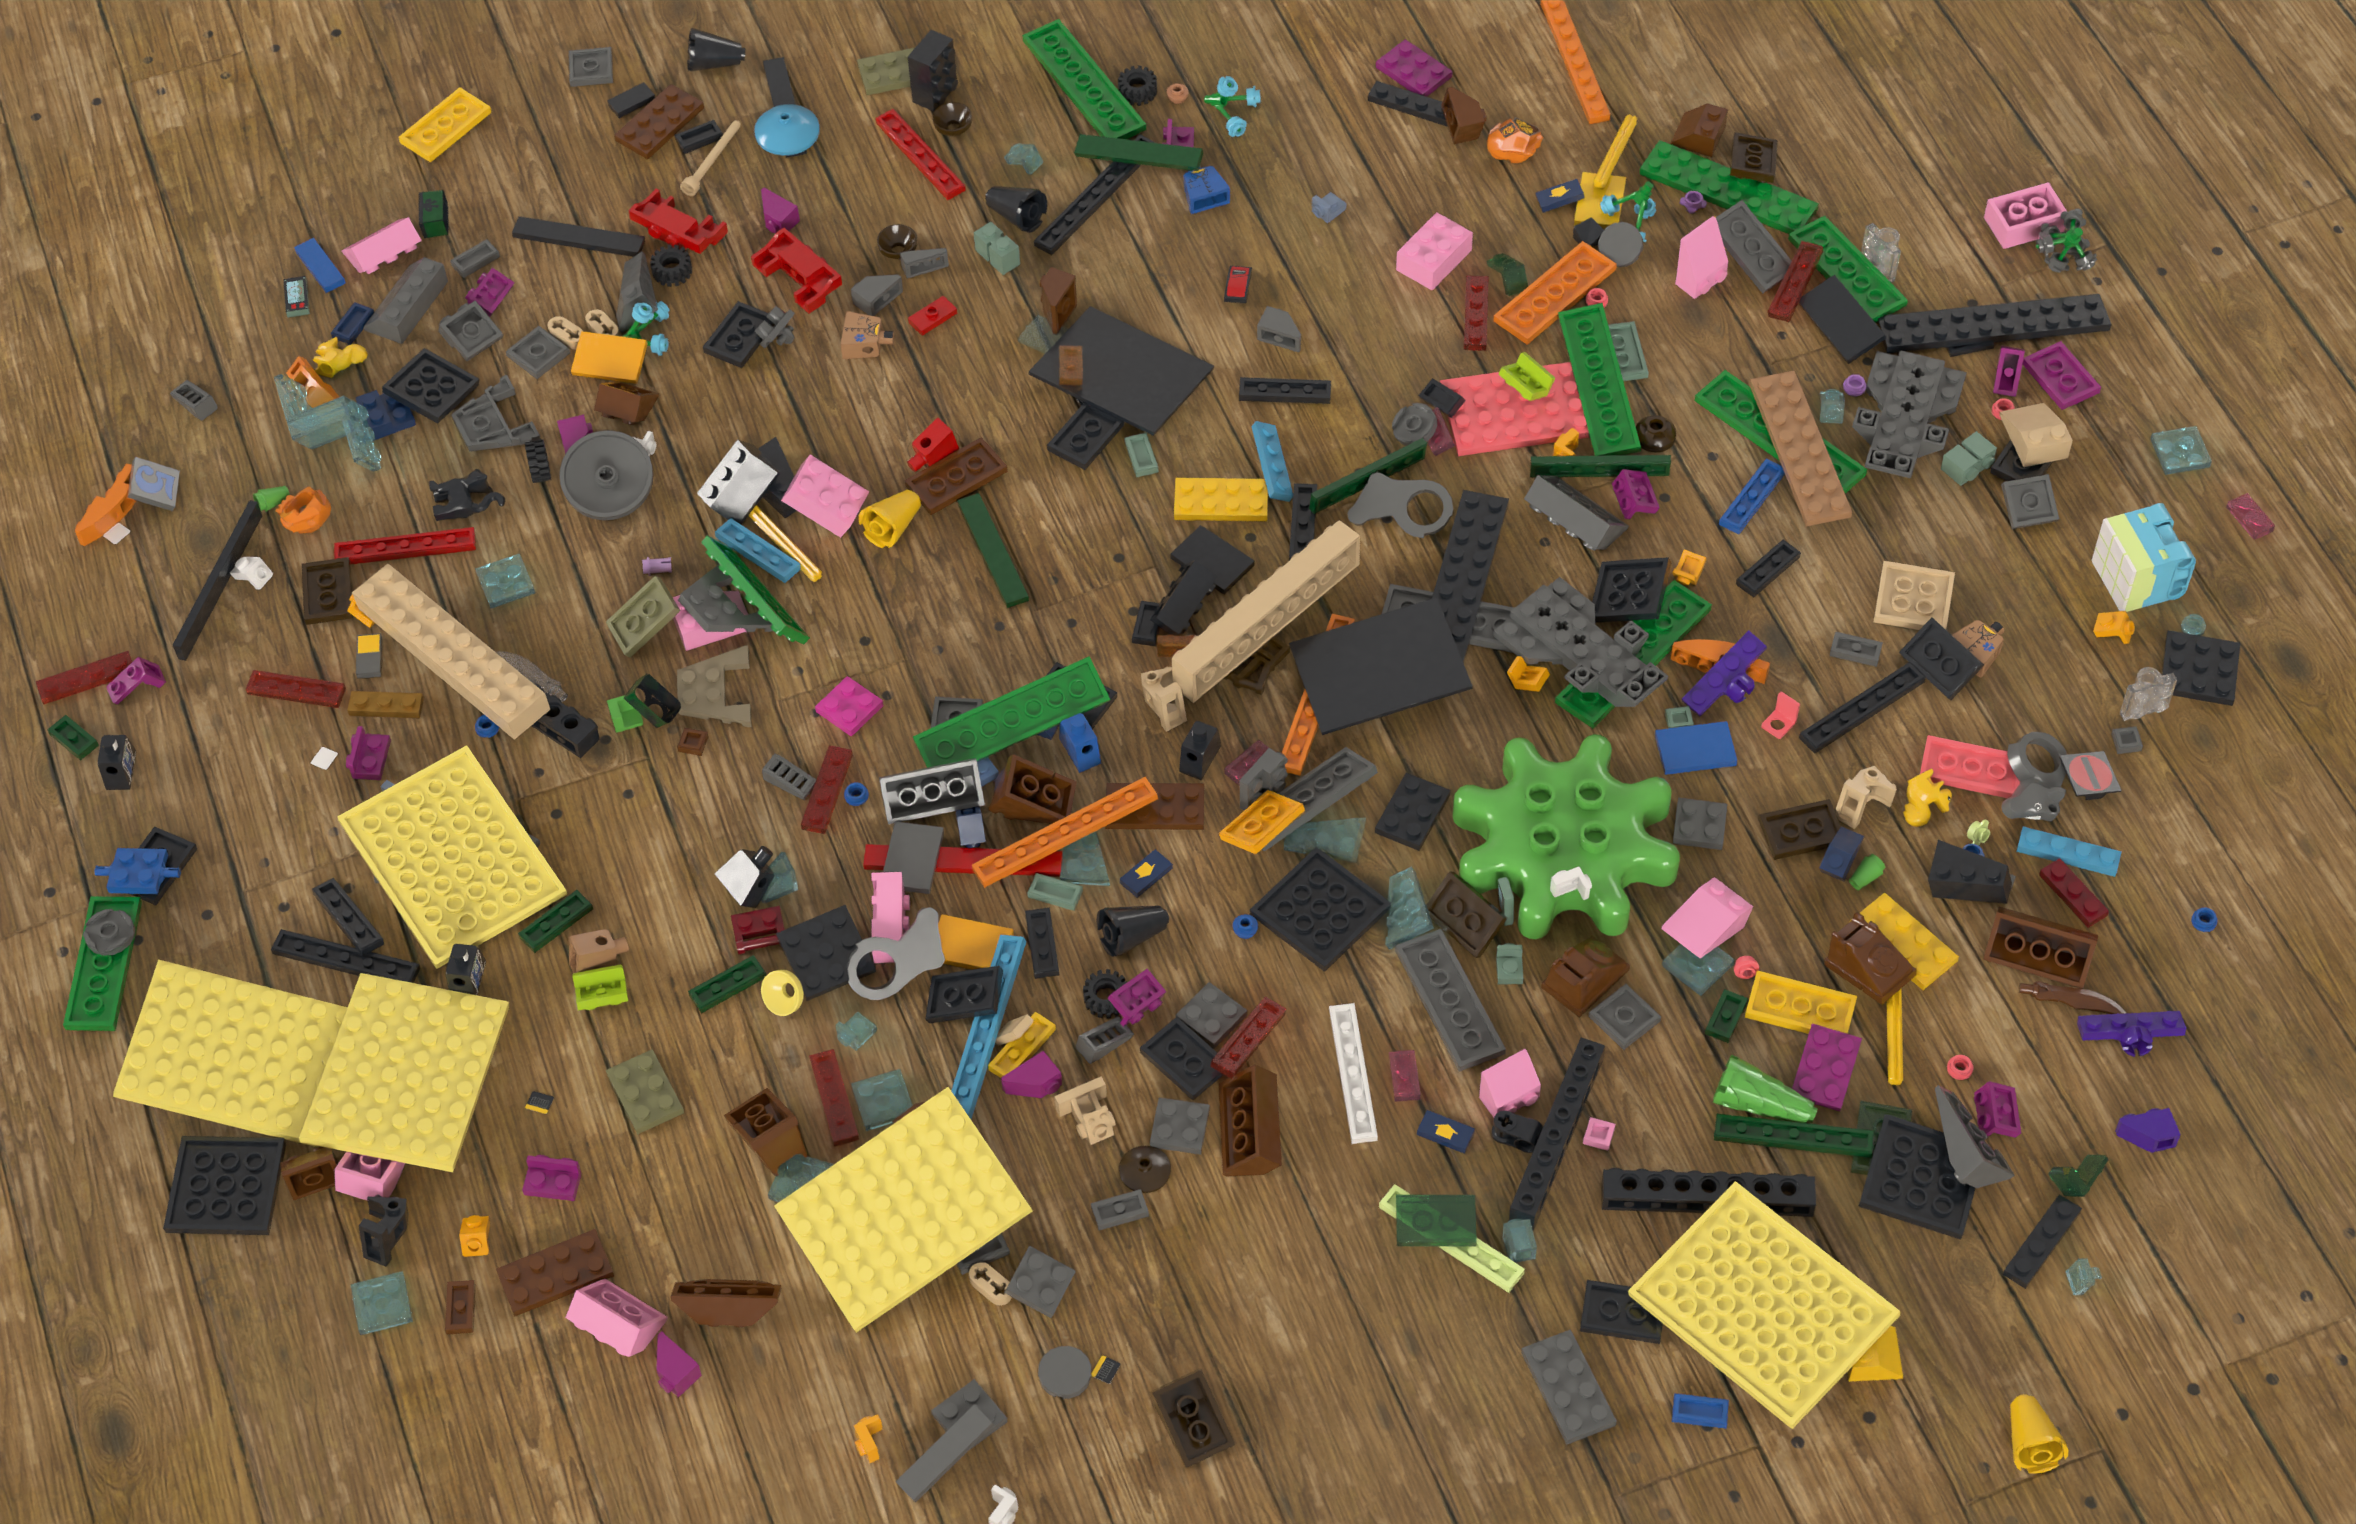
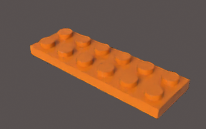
M1582 241L1494 315L1493 321L1528 345L1559 319L1558 312L1567 311L1572 308L1590 290L1594 289L1616 270L1617 264Z

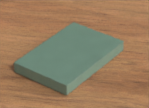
M1635 322L1609 324L1623 381L1648 378L1649 372Z

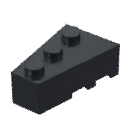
M775 437L758 448L781 473L764 494L763 498L784 518H787L797 511L781 501L794 478V474Z
M1196 560L1181 565L1178 570L1181 572L1180 576L1176 581L1173 580L1169 586L1171 588L1166 597L1162 598L1150 621L1172 637L1185 633L1190 626L1188 620L1192 614L1196 615L1203 606V603H1201L1205 595L1209 596L1216 586L1214 581L1217 576Z
M1938 840L1928 878L1932 897L2008 903L2012 886L2008 865Z

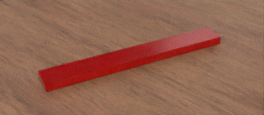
M866 844L863 863L864 870H884L889 845ZM941 847L935 872L975 874L972 864L1002 849ZM1056 851L1011 875L1035 876L1038 873L1045 876L1061 877L1063 851Z

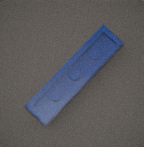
M1766 458L1720 518L1719 525L1739 535L1785 475L1782 466Z

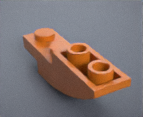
M298 356L286 373L290 378L289 384L320 416L332 426L337 427L346 416L349 408L331 385L322 381L305 358Z
M125 464L122 471L117 474L111 489L107 490L105 498L96 496L92 504L88 505L85 515L75 528L80 545L86 546L103 536L124 518L137 501L128 498L132 465Z
M1701 639L1674 642L1671 660L1680 665H1687L1707 673L1735 643ZM1756 659L1747 668L1746 674L1754 682L1765 684L1768 678L1770 663Z

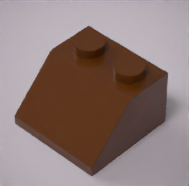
M1448 87L1441 107L1453 145L1479 139L1483 125L1486 122L1485 110L1481 109L1477 100L1453 87Z
M1707 103L1685 112L1671 141V145L1712 157L1725 130L1728 109Z
M1051 267L1048 273L1044 274L1040 280V287L1042 289L1041 302L1043 303V313L1052 334L1058 336L1077 307L1076 277Z
M620 381L599 384L594 410L601 412V416L605 418L615 419V417H618L625 424L635 425L636 422L645 421L657 401L659 393Z
M319 1147L310 1153L293 1156L287 1161L280 1163L282 1176L293 1200L335 1186V1168L338 1162L331 1148Z

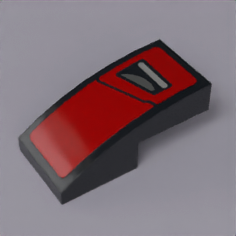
M1230 265L1224 302L1246 304L1252 267Z

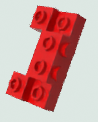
M657 188L645 200L635 203L628 210L630 220L648 228V232L653 238L660 239L673 248L675 245H678L679 249L682 247L685 250L689 248L699 254L710 244L715 246L728 233L727 223L722 221L720 225L713 223L711 215H708L698 225L697 219L674 209V197L662 198L660 190Z
M782 228L775 233L766 246L751 256L752 266L765 277L781 268L802 286L793 293L794 300L808 314L826 303L825 296L842 285L841 275L830 267L823 257L817 256L809 245H804L786 228Z

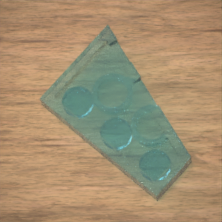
M1366 817L1305 823L1286 836L1284 850L1309 854L1317 847L1332 859L1357 863L1366 825Z
M1096 831L1064 847L1060 880L1073 884L1110 886Z
M1409 867L1389 877L1388 901L1391 902L1389 917H1387L1388 937H1386L1385 945L1390 950L1398 944L1434 929L1416 871Z

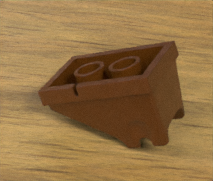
M1014 754L1008 758L1006 766L993 782L995 789L992 802L988 807L990 812L995 814L1003 813L1004 818L1009 820L1017 819L1053 824L1071 815L1077 781L1058 773L1053 774V771Z
M1859 912L1854 913L1853 919L1839 932H1832L1828 956L1824 959L1825 966L1859 990L1863 989L1865 994L1881 1005L1917 975L1916 968L1886 938L1878 926L1872 921L1867 923L1864 916Z
M1591 935L1573 947L1570 946L1564 952L1562 958L1558 957L1553 962L1547 978L1541 984V988L1580 1018L1611 988V985L1613 986L1629 971L1630 965L1608 946Z
M768 1088L724 1115L727 1123L746 1142L774 1176H778V1167L793 1156L802 1154L804 1158L807 1157L798 1128L799 1122L795 1115Z

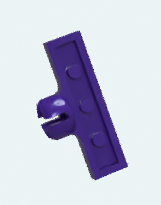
M1748 630L1682 698V702L1689 706L1699 717L1722 695H1727L1735 703L1742 702L1746 699L1744 694L1750 695L1755 687L1754 680L1746 674V670L1767 649V646Z
M2180 1011L2078 1016L2077 1026L2082 1041L2116 1039L2120 1041L2123 1051L2132 1057H2135L2133 1049H2137L2140 1057L2146 1055L2153 1047V1037L2185 1036L2186 1026Z

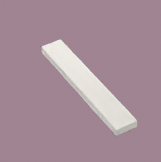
M1355 1004L1329 1006L1351 1142L1356 1144L1377 1141L1378 1136Z

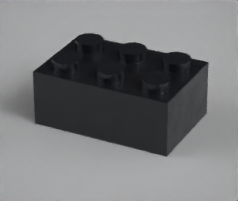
M930 30L907 58L912 102L934 112L945 102L946 97L957 88L958 80L953 39Z

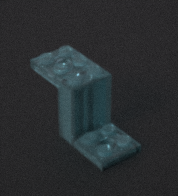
M283 374L274 377L293 441L313 450L347 436L355 463L373 472L382 469L380 465L381 455L374 445L375 435L368 425L367 419L369 415L364 406L345 396H341L311 409L306 401L307 391L302 384Z

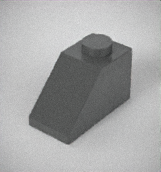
M899 275L866 276L851 289L853 304L869 316L876 315L903 292L902 278Z
M1267 306L1257 325V340L1300 352L1301 334L1290 314L1281 309Z

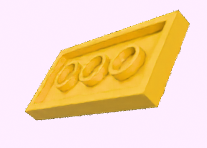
M459 87L401 134L399 141L402 145L431 163L492 113L491 108Z
M1176 478L1174 520L1267 521L1268 490L1265 479Z
M1885 892L1860 912L1864 916L1867 923L1870 921L1875 923L1886 938L1916 968L1917 975L1911 981L1922 990L1926 989L1958 962L1959 956Z
M1757 971L1745 1018L1809 1034L1812 1023L1848 1034L1857 996Z

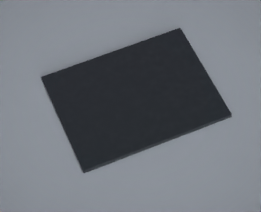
M1090 306L1029 370V375L1154 436L1212 372L1214 365Z
M1437 597L1289 643L1322 735L1473 689Z

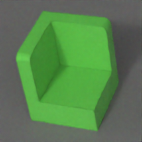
M624 696L607 700L616 733L643 725L641 714L623 699Z

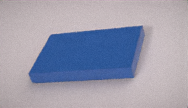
M1727 721L1655 730V738L1665 775L1737 766V757Z

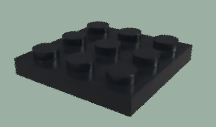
M424 348L382 386V393L438 424L479 386V378Z
M1669 557L1603 561L1592 603L1595 605V623L1659 619L1672 564Z
M2168 630L2165 639L2159 693L2233 706L2240 642Z
M846 905L776 933V937L794 975L801 982L806 1001L849 984L847 964L851 953L857 948L856 944L862 941V938ZM869 953L865 954L858 962L856 968L858 979L876 972V967Z

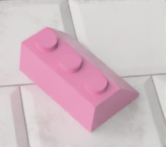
M409 217L393 222L343 249L342 252L359 273L366 271L367 274H370L379 269L378 264L386 261L388 264L399 258L397 256L398 253L402 251L409 253L418 248L416 244L422 240Z
M606 1279L576 1290L566 1318L572 1321L577 1328L588 1331L598 1341L609 1344L619 1354L628 1357L643 1351L668 1318Z

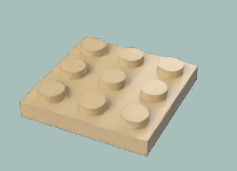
M1884 561L1873 622L1920 630L1932 617L1946 629L1955 572Z

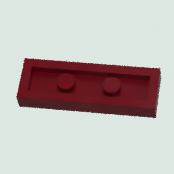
M2060 858L2040 870L2039 876L2088 928L2108 916L2109 910Z

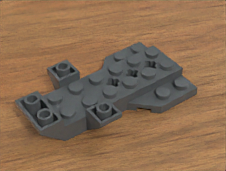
M1901 350L1899 356L1877 351L1867 381L1866 392L1878 402V407L1882 413L1858 407L1852 426L1871 445L1865 467L1911 478L1919 457L1944 449L1949 429L1928 423L1935 421L1936 417L1943 414L1950 415L1956 412L1967 372L1944 367L1945 361Z
M1561 577L1557 578L1548 587L1542 585L1515 607L1510 613V618L1493 632V637L1517 656H1522L1527 664H1538V661H1552V664H1562L1570 670L1565 675L1567 681L1581 692L1599 693L1615 707L1637 706L1668 679V675L1650 662L1646 665L1636 657L1649 637L1647 632L1633 621H1630L1615 633L1614 639L1595 625L1594 603Z

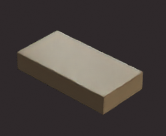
M1027 1014L1008 1021L998 1032L995 1043L1001 1046L1019 1039L1034 1020Z

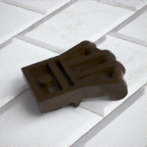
M1273 636L1248 657L1252 661L1239 674L1233 670L1223 679L1231 680L1238 689L1242 687L1254 690L1256 694L1262 695L1270 672L1274 671L1275 667L1290 653V646ZM1262 666L1263 670L1258 682L1249 680L1248 678Z

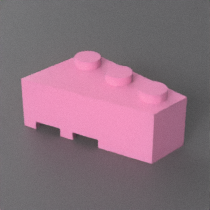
M902 872L872 873L874 896H872V937L889 938L899 941L910 927L909 916H905V910H910V896L905 895ZM872 951L874 963H894L893 958L886 952Z

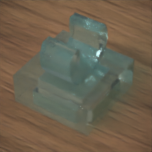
M2077 1259L2065 1271L2073 1295H2083L2091 1286L2095 1285V1279L2102 1278L2099 1268H2091L2088 1259Z

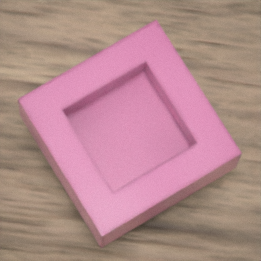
M1590 1117L1583 1144L1608 1151L1615 1130V1124Z

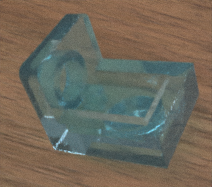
M1015 144L1010 148V152L1004 156L1007 164H1021L1027 174H1032L1043 164V159L1034 144Z
M1828 389L1826 392L1820 391V422L1843 423L1844 394L1835 389Z

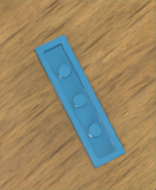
M1255 421L1252 425V431L1269 498L1289 502L1293 498V491L1276 425Z
M732 518L715 531V538L784 583L801 570L799 562Z
M2027 827L2022 828L2016 851L2051 861H2056L2060 858L2066 865L2113 877L2116 876L2121 857V851Z

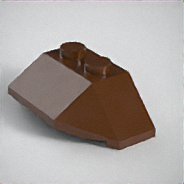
M702 1279L686 1283L675 1282L671 1293V1301L699 1325H708L710 1327L733 1325L741 1328L754 1325L778 1303L781 1285H773L759 1280Z

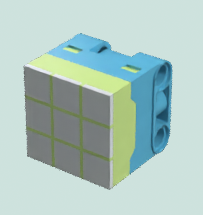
M2162 503L2103 519L2092 563L2119 611L2128 612L2164 601L2175 600L2183 596L2187 591L2196 558L2187 543L2179 541L2172 529L2174 521Z

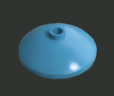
M793 104L779 105L769 109L759 117L755 125V137L758 144L767 152L776 155H793L807 150L815 143L820 132L819 121L816 115L805 107Z

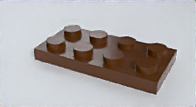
M670 84L614 135L615 141L648 160L704 109V103Z
M981 437L906 479L905 486L908 490L915 492L919 496L921 505L930 515H933L1008 472L1007 465Z
M1107 783L1106 796L1132 783ZM1150 783L1157 793L1158 800L1105 826V829L1204 830V783Z
M596 1229L496 1268L514 1317L575 1293L576 1290L602 1279L607 1280L614 1277L613 1270Z

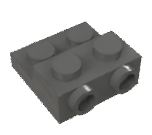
M476 301L470 304L465 303L458 309L457 313L452 316L447 315L439 323L438 332L452 348L455 347L466 361H469L503 338V333Z
M1268 748L1239 780L1241 809H1247L1267 790L1277 794L1284 790L1286 786L1285 778L1288 776L1285 769V764L1288 760L1284 754Z

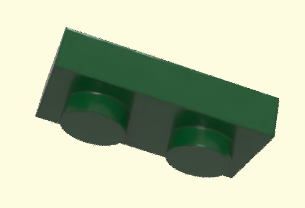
M67 715L47 729L51 737L80 761L99 746L94 737Z
M1724 989L1705 1029V1034L1729 1043L1747 1005L1748 998Z

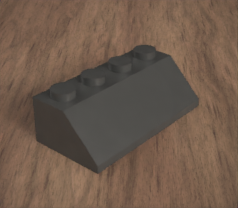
M425 257L409 265L364 325V331L403 344L448 283L444 265Z
M1538 475L1524 500L1530 503L1529 507L1538 513H1545L1551 523L1558 526L1562 525L1566 528L1565 532L1574 538H1581L1584 541L1583 544L1593 551L1608 548L1629 527L1626 523L1557 476Z
M976 758L879 777L888 824L985 805Z

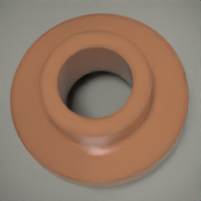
M1173 84L1167 89V97L1172 103H1183L1188 96V88L1183 84Z

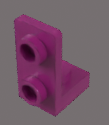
M140 657L136 658L107 685L112 702L119 704L142 682L161 688L166 683V680L159 665Z

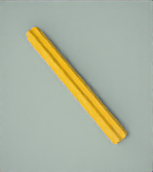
M1629 114L1625 117L1594 178V187H1599L1600 189L1605 187L1637 124L1636 116Z
M756 505L748 516L786 555L800 563L801 571L811 581L816 582L818 579H821L822 571Z
M1902 988L1887 1000L1888 1082L1891 1085L1897 1086L1901 1085L1903 1081Z

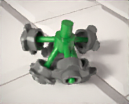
M2079 208L2061 213V218L2064 219V227L2069 230L2066 233H2060L2057 226L2051 227L2047 223L2041 226L2039 239L2036 240V248L2039 253H2044V261L2049 264L2048 267L2054 272L2060 273L2063 270L2068 271L2070 269L2067 265L2069 260L2065 256L2066 254L2075 256L2077 271L2091 269L2097 261L2096 254H2092L2090 250L2085 251L2086 248H2089L2090 242L2088 239L2081 237L2083 234L2081 227L2086 224V219L2083 218V211ZM2063 243L2062 252H2054L2055 245ZM2054 252L2049 258L2048 253Z

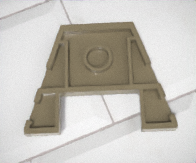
M748 646L734 649L677 670V695L681 703L679 715L706 720L715 718L727 724L736 722L742 723L744 727H752L750 704L726 706L725 671L750 668Z

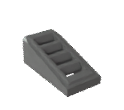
M946 248L900 253L901 266L906 278L949 266Z
M188 380L170 393L177 402L201 421L218 408L210 394Z
M776 753L762 769L765 781L802 800H805L818 783L815 778ZM793 777H796L794 782L791 784L790 781L793 779ZM802 781H804L805 784L802 786L801 789H798L797 787L800 785Z
M1119 1016L1079 1035L1076 1049L1089 1064L1101 1059L1133 1037L1134 1033L1128 1026L1123 1027L1120 1024L1122 1020ZM1113 1028L1119 1032V1036L1112 1030Z

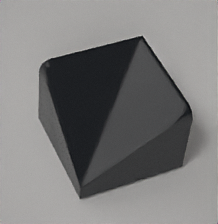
M1591 217L1574 226L1573 238L1578 244L1584 241L1593 248L1598 245L1604 229Z

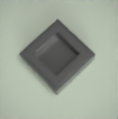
M2137 726L2112 730L2111 735L2117 754L2142 751L2143 745Z

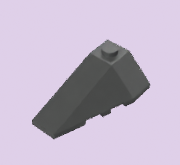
M643 251L624 263L616 313L618 328L621 333L631 328L634 324L635 319L632 316V312L636 303L649 304L652 308V313L658 310L646 256Z
M1938 1085L1935 1088L1949 1160L1955 1169L1954 1175L1957 1180L1964 1185L1967 1183L1975 1188H1980L2014 1177V1173L1999 1150L1995 1149L1993 1151L1985 1142V1139L1988 1138L1986 1133L1970 1122L1973 1119L1972 1115L1954 1092Z

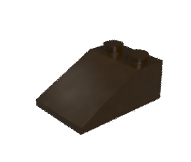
M1197 1369L1148 1392L1185 1468L1235 1445L1202 1370Z

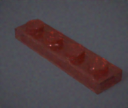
M1801 241L1767 311L1768 317L1790 322L1822 256L1823 246Z
M1466 275L1464 350L1486 351L1489 276Z
M128 650L35 682L44 705L110 683L133 661Z
M258 670L252 671L246 686L248 695L339 708L346 691L344 683Z
M829 745L801 822L802 830L821 834L826 833L853 757L851 749Z
M1264 997L1212 1059L1210 1067L1233 1079L1285 1016L1286 1008Z
M834 1049L809 1055L834 1147L859 1140Z

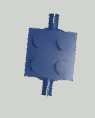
M117 848L114 861L110 866H95V876H109L107 883L109 893L158 894L160 884L165 877L180 878L181 869L180 867L166 868L168 858L166 849Z

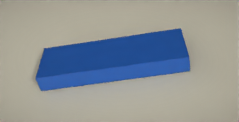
M314 238L294 247L296 254L325 293L346 284L344 277Z

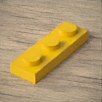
M1035 1012L1031 1016L1034 1020L1031 1026L1019 1039L1005 1045L989 1063L988 1070L1001 1078L1031 1059L1056 1030V1025Z

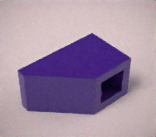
M2154 1108L2138 1115L2127 1114L2119 1119L2115 1130L2117 1136L2151 1153L2176 1147L2181 1135L2170 1108L2161 1110Z

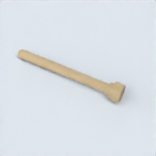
M735 120L732 122L694 175L684 179L680 185L684 194L694 196L700 189L699 181L740 128L741 124L739 121Z

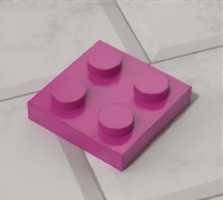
M847 676L815 706V710L819 715L852 737L884 705L882 699Z

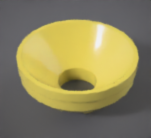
M776 970L765 976L761 986V994L766 1007L772 1013L779 1016H787L798 1010L803 1001V988L799 979L787 970ZM787 983L794 987L795 993L793 997L789 996L786 992Z

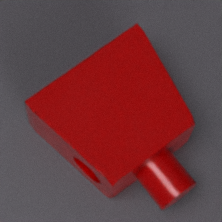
M936 418L912 442L915 455L907 461V464L912 471L917 472L923 466L927 468L958 451L959 447L953 431L942 420Z

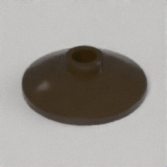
M1138 1146L1129 1150L1122 1157L1119 1164V1175L1124 1185L1132 1191L1141 1189L1142 1193H1151L1159 1190L1167 1183L1171 1174V1164L1166 1154L1152 1146ZM1143 1163L1149 1164L1147 1167H1141L1140 1165Z

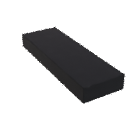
M1781 540L1736 579V585L1754 598L1800 558L1801 552L1785 540Z
M1050 907L1025 911L1034 978L1059 976Z

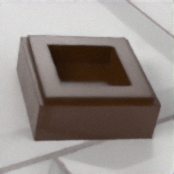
M684 728L677 746L678 752L702 756L709 737L708 732Z

